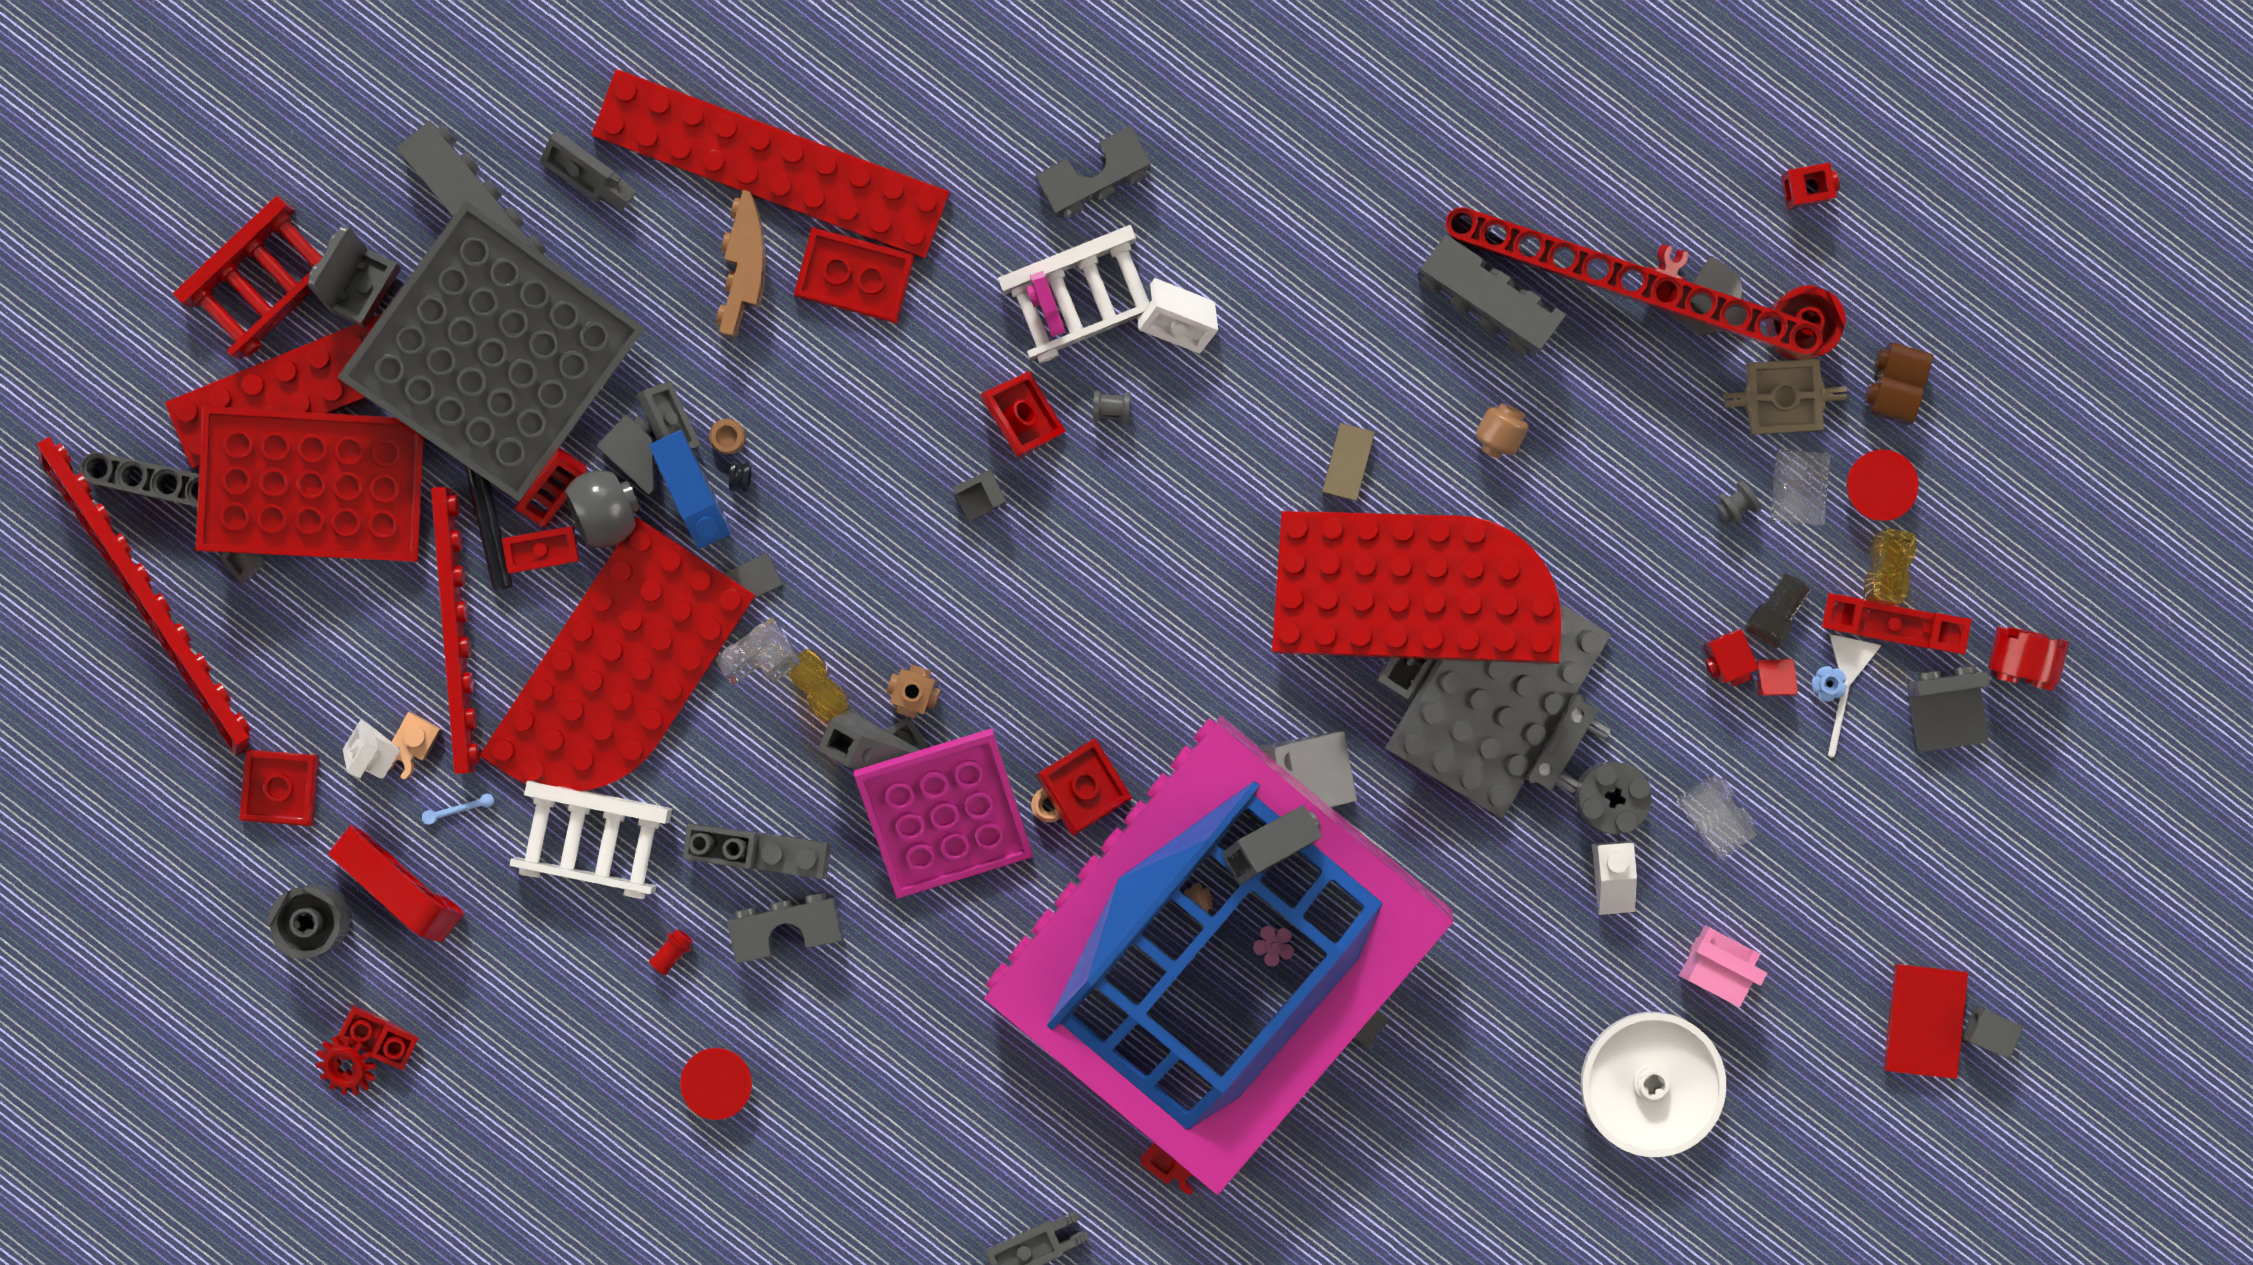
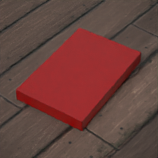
M811 227L793 296L898 324L915 254Z
M1894 964L1883 1070L1957 1079L1968 972Z

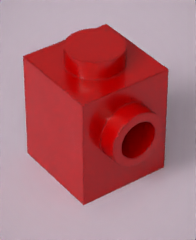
M1742 629L1733 630L1703 643L1709 657L1705 659L1707 670L1713 679L1718 678L1720 683L1730 681L1732 687L1752 679L1750 672L1759 669Z

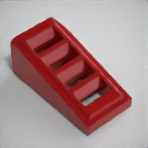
M559 447L520 502H517L515 509L545 528L565 503L564 492L568 485L575 478L587 473L586 465ZM561 466L562 468L570 472L571 475L569 476L557 467ZM553 476L564 484L563 487H559L548 478ZM543 487L556 497L552 500L539 490ZM532 498L546 506V511L544 512L530 503Z

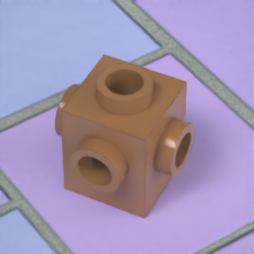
M911 664L910 670L901 669L899 675L892 674L886 694L892 695L890 703L897 705L895 712L916 719L917 713L926 714L928 708L934 710L941 689L935 688L938 680L930 678L932 671ZM911 684L916 685L919 689L918 696L913 699L906 695V688Z

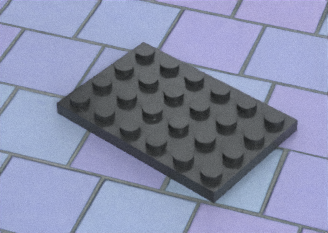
M1561 603L1563 614L1561 664L1437 660L1385 749L1503 819L1525 781V774L1536 763L1537 756L1543 750L1542 745L1544 742H1548L1552 736L1554 725L1560 722L1561 716L1566 712L1569 705L1568 701L1579 690L1611 634Z

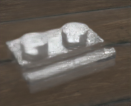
M1776 450L1770 521L1825 525L1830 454Z

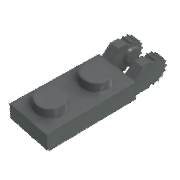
M1073 1211L1052 1222L1048 1220L985 1249L984 1252L990 1265H1043L1063 1256L1065 1251L1089 1240L1087 1232L1083 1231L1071 1235V1237L1062 1242L1059 1241L1055 1231L1070 1226L1080 1219L1078 1212Z

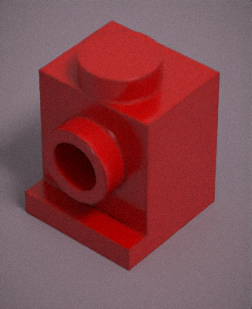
M1830 162L1790 169L1781 175L1787 210L1830 202L1837 197L1836 192L1840 190L1838 174L1836 171H1832ZM1810 181L1815 184L1816 190L1814 193L1807 192L1805 182Z

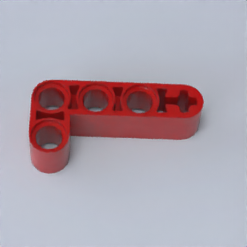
M350 824L328 852L329 856L403 924L423 938L443 942L465 915L463 910L450 899L429 890L371 836L355 825Z

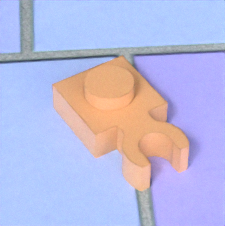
M408 712L392 740V743L400 748V753L389 770L399 760L405 766L401 778L408 779L414 772V758L416 757L422 761L426 759L442 729L418 715Z

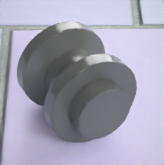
M1742 480L1736 483L1737 492L1730 497L1723 493L1717 496L1719 504L1715 508L1726 524L1732 521L1738 526L1742 523L1741 515L1750 509L1755 513L1762 510L1757 497Z

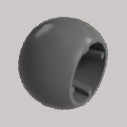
M594 470L580 475L568 485L564 492L575 524L587 546L594 548L614 546L624 541L633 532L636 526L633 513L639 511V505L628 481L619 483L613 472Z

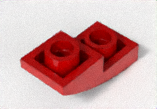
M353 1004L337 1035L342 1042H344L346 1036L350 1037L353 1047L358 1042H361L362 1047L360 1050L370 1052L372 1058L400 1070H404L419 1039L418 1036Z

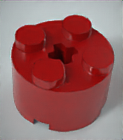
M1805 285L1797 287L1777 299L1770 308L1803 320L1810 319L1821 330L1823 336L1822 344L1812 356L1800 357L1775 349L1788 360L1815 359L1831 351L1840 341L1845 329L1846 315L1840 300L1831 292L1817 286ZM1766 319L1767 336L1771 338L1777 336L1781 331L1780 324L1775 319ZM1802 330L1796 333L1795 342L1798 347L1809 349L1815 345L1816 340L1812 332Z
M1997 626L1988 668L1991 669L1990 675L1996 676L1999 680L2019 683L2020 677L2026 678L2025 682L2033 684L2034 687L2054 691L2056 684H2060L2070 641L2057 638V640L2049 639L2045 634L2012 627H2007L2006 629L2002 626Z

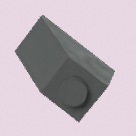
M625 414L597 444V447L647 494L654 497L659 492L658 465L649 447V444L656 441L650 435L653 430L639 415L633 420Z

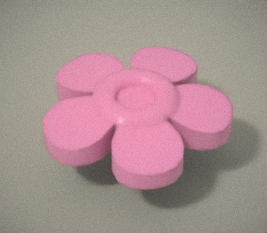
M1266 925L1262 927L1260 935L1264 940L1254 942V952L1257 955L1266 953L1264 962L1268 966L1278 965L1279 955L1283 959H1290L1294 954V949L1291 945L1283 943L1290 941L1292 938L1291 932L1287 928H1280L1275 936V929L1272 926Z

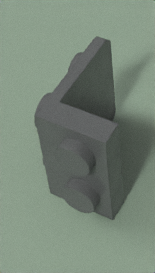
M342 226L338 233L333 234L330 238L327 251L321 261L311 269L308 287L330 312L366 328L400 272L401 267L396 262L368 250L351 228Z
M1976 666L1954 668V675L1941 677L1940 671L1919 673V680L1906 682L1915 743L1919 751L1926 752L1968 746L1987 741L1988 731L1981 687L1990 686L1988 672H1976Z

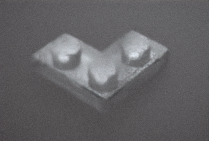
M773 617L757 625L749 634L735 644L728 646L715 658L723 675L732 686L759 666L770 682L774 683L801 663L780 625Z

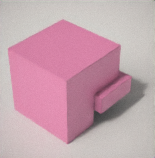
M1705 925L1700 936L1696 937L1691 947L1692 951L1679 974L1680 977L1740 1007L1752 983L1754 982L1761 986L1767 972L1755 967L1761 955L1760 953Z

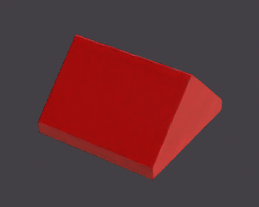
M1030 371L989 389L980 395L1018 460L1066 432Z

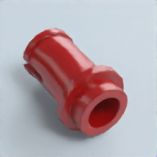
M676 929L674 933L669 932L667 934L669 939L649 959L652 967L665 976L685 952L690 953L691 951L690 946L693 944V940L680 929Z

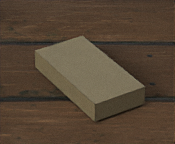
M1343 423L1339 424L1322 493L1357 501L1375 432Z

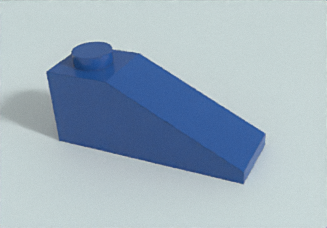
M682 429L649 444L680 515L698 550L731 535L728 519Z

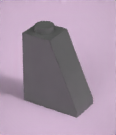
M1302 805L1239 839L1221 855L1241 886L1323 837L1319 831L1321 830V825L1316 815L1312 811H1307L1305 806Z

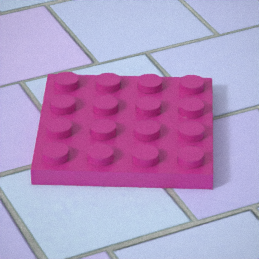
M992 728L854 770V777L897 899L1033 857L1027 833Z

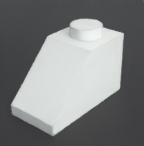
M1626 840L1593 843L1592 852L1598 915L1635 912L1637 873L1634 842Z

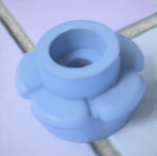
M1822 667L1812 679V690L1823 701L1830 702L1834 698H1841L1847 689L1845 684L1846 676L1838 668ZM1827 681H1832V687L1826 685Z

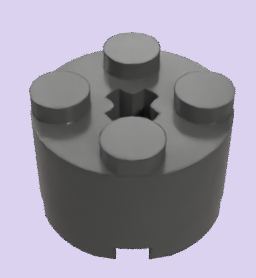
M1612 761L1602 762L1583 772L1577 781L1578 786L1575 787L1576 791L1574 792L1577 811L1583 821L1595 830L1609 834L1631 832L1645 820L1649 813L1652 799L1650 784L1640 771L1628 764ZM1617 789L1616 795L1620 797L1618 803H1612L1609 807L1610 801L1605 798V794L1607 792H1614Z
M313 884L294 888L282 894L271 907L268 925L273 937L272 940L281 952L293 958L309 959L327 954L335 950L346 938L350 926L351 910L344 899L329 887ZM305 916H313L312 922L315 923L314 927L307 928L308 921L304 919Z

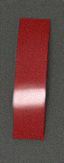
M1828 593L1821 628L1887 642L1965 655L1972 619Z

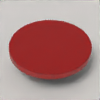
M1883 449L1868 452L1855 461L1847 476L1846 489L1851 504L1861 515L1876 521H1888L1904 515L1912 507L1918 495L1919 481L1915 468L1906 457L1895 451Z
M714 1047L702 1050L686 1063L680 1079L681 1094L687 1106L703 1118L720 1120L731 1117L745 1106L752 1091L750 1069L737 1053L729 1049Z

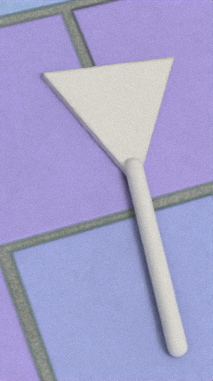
M1829 634L1837 667L1845 674V684L1847 686L1845 694L1839 700L1828 756L1833 758L1836 754L1849 687L1882 645Z

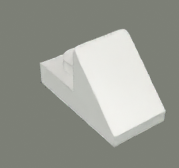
M360 720L343 748L347 772L358 778H361L364 771L378 778H384L400 753L396 745L363 720Z

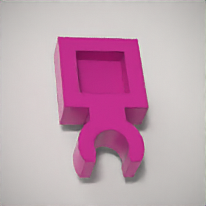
M1044 271L1030 275L1033 285L1026 288L1033 307L1041 306L1052 337L1065 333Z

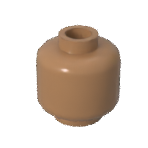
M1500 403L1499 407L1488 408L1476 430V437L1483 444L1481 450L1498 459L1501 458L1502 454H1516L1529 430V426L1524 420L1526 415L1504 403Z

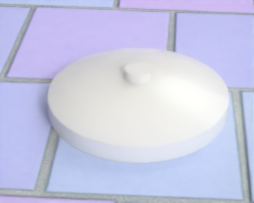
M1642 1012L1626 1016L1611 1024L1593 1042L1582 1067L1581 1094L1590 1120L1598 1131L1611 1143L1635 1155L1665 1157L1691 1148L1711 1131L1724 1106L1726 1075L1722 1059L1716 1047L1699 1028L1672 1014Z

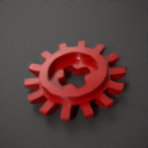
M337 1036L331 1038L333 1044L327 1041L323 1042L321 1045L327 1051L318 1050L316 1056L323 1058L324 1061L315 1063L316 1068L324 1069V1073L320 1075V1078L322 1080L328 1078L331 1081L329 1088L332 1090L336 1086L341 1087V1094L343 1095L347 1094L348 1088L352 1089L354 1096L359 1095V1085L367 1091L370 1088L367 1080L374 1082L376 1078L373 1073L368 1071L375 1070L376 1064L364 1062L372 1054L365 1052L360 1055L358 1052L362 1047V1043L358 1042L354 1049H352L351 1039L347 1036L344 1038V1045ZM339 1058L344 1061L350 1059L353 1062L351 1069L354 1072L349 1069L343 1071L340 1068L342 1061Z

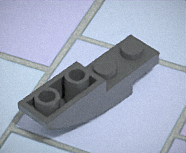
M688 823L683 859L827 879L832 843L771 833Z

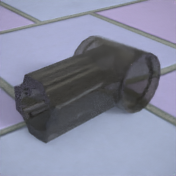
M1784 573L1765 603L1760 604L1754 611L1744 630L1773 649H1777L1788 635L1793 625L1791 621L1811 589L1797 578Z

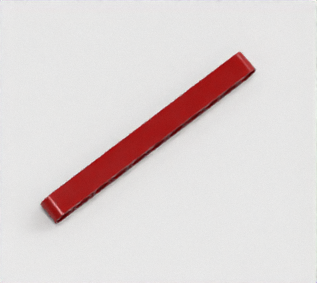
M1455 208L1446 217V229L1452 239L1500 257L1796 356H1812L1822 344L1823 336L1821 330L1812 322L1469 208ZM1466 216L1472 220L1470 231L1465 234L1454 232L1453 223L1458 217ZM1497 227L1505 230L1506 239L1503 243L1491 245L1487 242V234L1492 228ZM1535 239L1540 243V250L1535 256L1527 257L1520 252V246L1525 240ZM1568 250L1573 253L1574 262L1571 266L1567 268L1556 266L1554 257L1559 251ZM1597 261L1605 263L1609 268L1608 274L1599 280L1591 278L1588 274L1590 265ZM1629 273L1639 274L1643 279L1642 286L1636 291H1628L1622 285L1625 275ZM1670 284L1676 288L1677 296L1672 302L1665 303L1657 298L1656 291L1661 285ZM1701 295L1709 298L1712 304L1710 311L1705 314H1697L1692 310L1690 304L1696 296ZM1732 307L1743 309L1746 313L1745 322L1738 326L1729 324L1725 318L1727 310ZM1770 318L1778 321L1781 331L1777 336L1771 338L1762 334L1760 324L1765 319ZM1802 330L1812 332L1816 340L1815 345L1809 349L1798 347L1795 342L1796 333Z

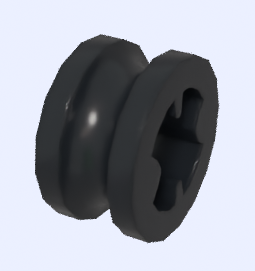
M732 460L729 475V491L741 488L743 493H748L752 474L751 461L740 464L738 460Z

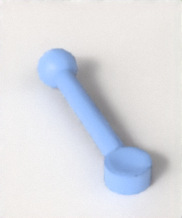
M484 794L478 800L434 812L428 810L422 814V821L430 825L434 824L439 818L480 806L489 808L493 805L494 798L491 794Z

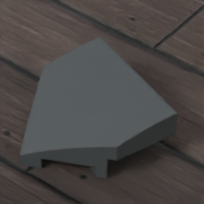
M1712 255L1709 256L1692 283L1744 300L1740 275ZM1701 295L1696 296L1690 304L1692 310L1697 314H1705L1712 307L1709 298ZM1732 307L1727 310L1725 318L1729 324L1738 326L1745 322L1746 313L1739 307ZM1674 314L1670 315L1671 318L1699 336L1724 332Z

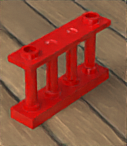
M277 195L172 293L183 305L193 308L195 305L202 306L235 341L227 352L238 359L243 357L249 358L255 354L262 346L260 341L313 292L308 287L310 272L297 283L264 248V240L272 232H280L312 267L322 259V256L290 223L291 218L289 216L295 210L286 200ZM247 256L249 258L254 257L287 292L273 307L238 272L239 267L237 265ZM220 281H228L262 317L247 332L212 297V289Z

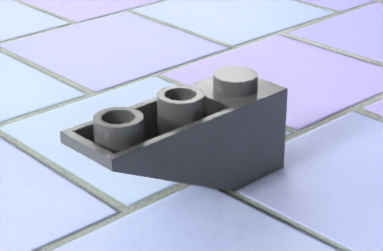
M846 710L830 719L817 750L847 767L857 770L913 753L920 749L855 713Z

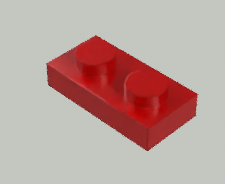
M574 526L502 538L508 574L581 562Z

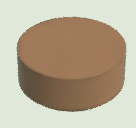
M722 419L712 426L709 440L717 452L724 455H733L744 447L746 433L744 428L735 420Z

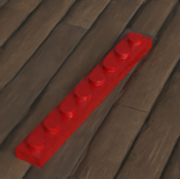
M435 487L431 488L454 774L476 772L475 765L480 764V750L477 743L473 744L472 729L477 728V714L475 708H470L469 694L474 693V678L472 672H467L466 658L471 657L470 638L464 635V622H468L467 602L462 601L461 587H465L466 577L463 565L459 566L458 551H462L463 540L461 531L456 530L455 516L460 514L458 495L453 494V489Z

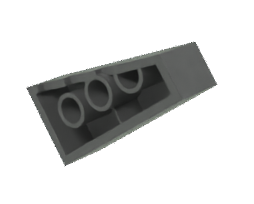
M1445 235L1417 273L1423 277L1420 282L1432 292L1438 294L1441 290L1452 298L1449 303L1459 312L1465 315L1468 312L1474 314L1480 319L1479 326L1494 336L1500 333L1509 340L1507 346L1520 356L1524 357L1528 354L1533 357L1542 349L1566 314L1557 308L1550 313L1543 308L1544 304L1541 302V297L1530 290L1521 289L1517 291L1513 288L1515 283L1511 277L1495 268H1492L1490 272L1484 268L1486 265L1484 259L1448 235Z

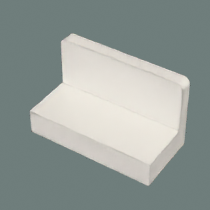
M1154 278L1150 284L1152 302L1138 320L1139 330L1200 354L1218 331L1214 301Z

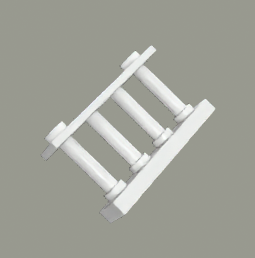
M1131 225L998 278L1003 294L1011 293L1013 297H1017L1037 346L1027 351L1030 361L1037 358L1039 363L1052 360L1059 356L1057 350L1134 319L1139 320L1152 301L1149 302L1129 253L1132 250L1130 245L1136 243V237ZM1109 253L1112 258L1116 257L1136 306L1116 315L1096 266L1099 263L1097 258ZM1076 266L1079 271L1083 270L1103 321L1085 328L1082 327L1063 280L1066 277L1064 271ZM1040 271H1044L1048 284L1052 288L1070 333L1051 342L1037 308L1033 307L1026 288L1032 285L1030 275Z
M527 781L524 795L534 797L533 804H536L526 856L525 858H512L510 861V866L519 868L518 874L539 878L542 872L624 889L623 895L639 899H645V894L656 892L657 885L644 883L655 828L659 829L660 823L666 824L670 822L673 808ZM555 802L569 804L568 811H571L560 865L539 861L550 807H554ZM590 809L604 811L603 818H606L595 873L574 869L585 814L589 815ZM625 816L639 818L638 825L641 826L630 880L609 876L620 821L624 822Z

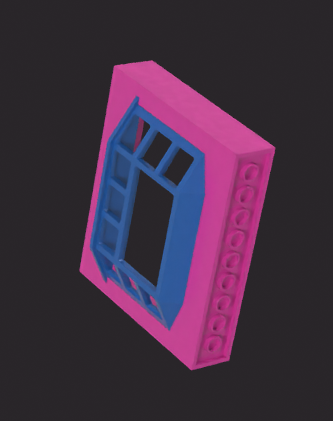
M1221 715L1215 722L1208 718L1193 738L1197 741L1196 745L1192 749L1186 745L1172 761L1170 767L1174 771L1169 777L1162 773L1147 792V795L1151 798L1146 804L1141 800L1137 802L1123 821L1127 824L1125 829L1121 831L1116 827L1100 848L1104 852L1103 855L1098 858L1094 854L1077 875L1081 881L1077 885L1071 881L1054 902L1058 908L1054 912L1048 908L1035 923L1031 930L1035 934L1033 938L1030 939L1025 935L1008 957L1012 961L1011 964L1007 966L1002 962L985 984L989 991L984 997L989 1004L1216 1195L1224 1189L1454 922L1453 910L1293 775L1273 761L1270 756L1261 751L1256 744ZM1304 805L1307 811H1312L1320 822L1321 830L1319 831L1323 837L1298 852L1320 871V875L1294 907L1289 906L1261 882V878L1266 871L1239 886L1214 916L1209 915L1180 890V887L1208 855H1211L1232 873L1221 855L1224 850L1219 847L1218 843L1244 810H1248L1264 825H1267ZM1329 881L1334 882L1362 906L1360 914L1337 943L1332 942L1303 917L1304 913ZM1250 891H1254L1321 947L1327 955L1227 1072L1221 1076L1153 1020L1147 1012ZM1170 900H1174L1204 926L1202 931L1177 960H1172L1143 935L1146 927ZM1133 944L1137 945L1166 970V973L1139 1004H1134L1105 979L1106 974ZM1094 989H1099L1128 1014V1017L1107 1040L1100 1038L1073 1015L1075 1009ZM1137 1024L1143 1026L1171 1051L1149 1075L1143 1074L1115 1050V1047ZM1178 1060H1183L1213 1086L1191 1110H1186L1157 1085V1082Z

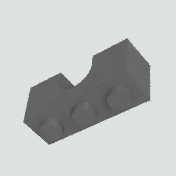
M1132 126L1099 142L1106 165L1098 175L1094 177L1080 176L1074 171L1068 158L1036 174L1037 182L1056 218L1064 215L1065 218H1070L1084 210L1082 204L1094 198L1097 202L1103 201L1116 193L1115 187L1125 182L1131 186L1148 176L1146 171L1151 169V163Z
M826 892L804 896L806 903L793 906L791 899L771 903L770 911L757 913L756 907L735 911L736 918L727 921L735 962L741 963L772 956L775 953L772 942L773 932L781 924H792L798 927L804 936L806 948L842 941L844 934L836 896L827 898Z

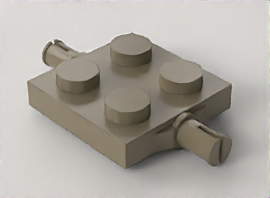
M1820 359L1747 363V384L1744 392H1724L1723 400L1737 399L1724 401V408L1745 406L1749 415L1750 435L1823 431V410L1826 402L1847 401V394L1833 395L1835 393L1847 392L1846 386L1825 388L1820 373Z

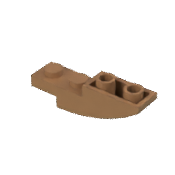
M745 190L742 191L741 198L734 199L730 218L735 219L731 233H725L721 245V253L725 254L724 260L728 264L737 267L736 271L730 270L725 291H729L726 305L721 304L719 307L716 325L720 326L719 332L723 336L737 339L746 305L760 309L766 276V246L762 221L754 197L749 191Z

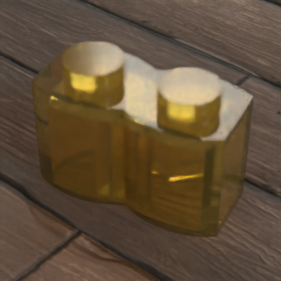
M1895 529L1879 530L1876 533L1870 549V558L1873 566L1869 569L1864 581V595L1867 601L1888 605L1901 604L1904 601L1910 584L1907 568L1912 563L1916 552L1914 533Z
M806 649L786 663L790 679L800 690L806 692L810 708L821 720L830 722L831 718L851 708L847 692L837 681L831 679L827 663L817 652Z

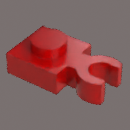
M1662 244L1657 252L1658 268L1649 266V269L1685 280V277L1679 276L1677 273L1687 262L1688 252L1677 249L1675 257L1671 261L1670 253L1672 246ZM1664 284L1658 288L1656 295L1660 301L1668 303L1676 298L1677 290L1670 284Z
M1153 1142L1140 1157V1164L1167 1185L1175 1177L1179 1181L1181 1190L1191 1195L1194 1192L1193 1186L1186 1182V1179L1193 1174Z

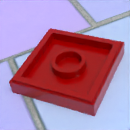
M1096 738L1035 775L1072 836L1132 799L1131 794Z
M245 749L239 821L313 826L319 755Z

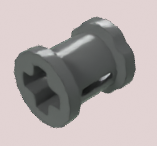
M1094 390L1093 422H1098L1100 419L1122 420L1123 424H1128L1130 392H1124L1123 395L1101 394L1100 391Z

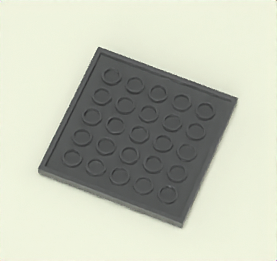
M464 200L340 372L338 378L520 502L645 328L471 203Z

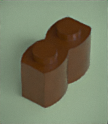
M1894 342L1886 345L1885 349H1880L1874 363V369L1878 370L1877 380L1875 383L1871 382L1864 397V403L1868 404L1867 413L1905 425L1914 423L1934 354Z

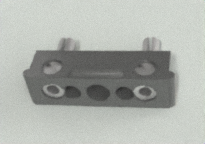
M1576 694L1571 696L1568 701L1569 705L1566 712L1561 716L1560 722L1554 725L1552 736L1548 742H1544L1542 745L1543 750L1537 756L1536 763L1525 774L1526 781L1537 783L1548 790H1552L1554 785L1557 784L1570 793H1574L1576 789L1558 778L1563 779L1574 787L1578 786V782L1562 772L1584 734L1588 730L1603 740L1608 737L1590 726L1592 724L1605 733H1610L1609 728L1594 720L1598 710L1585 703L1583 697Z

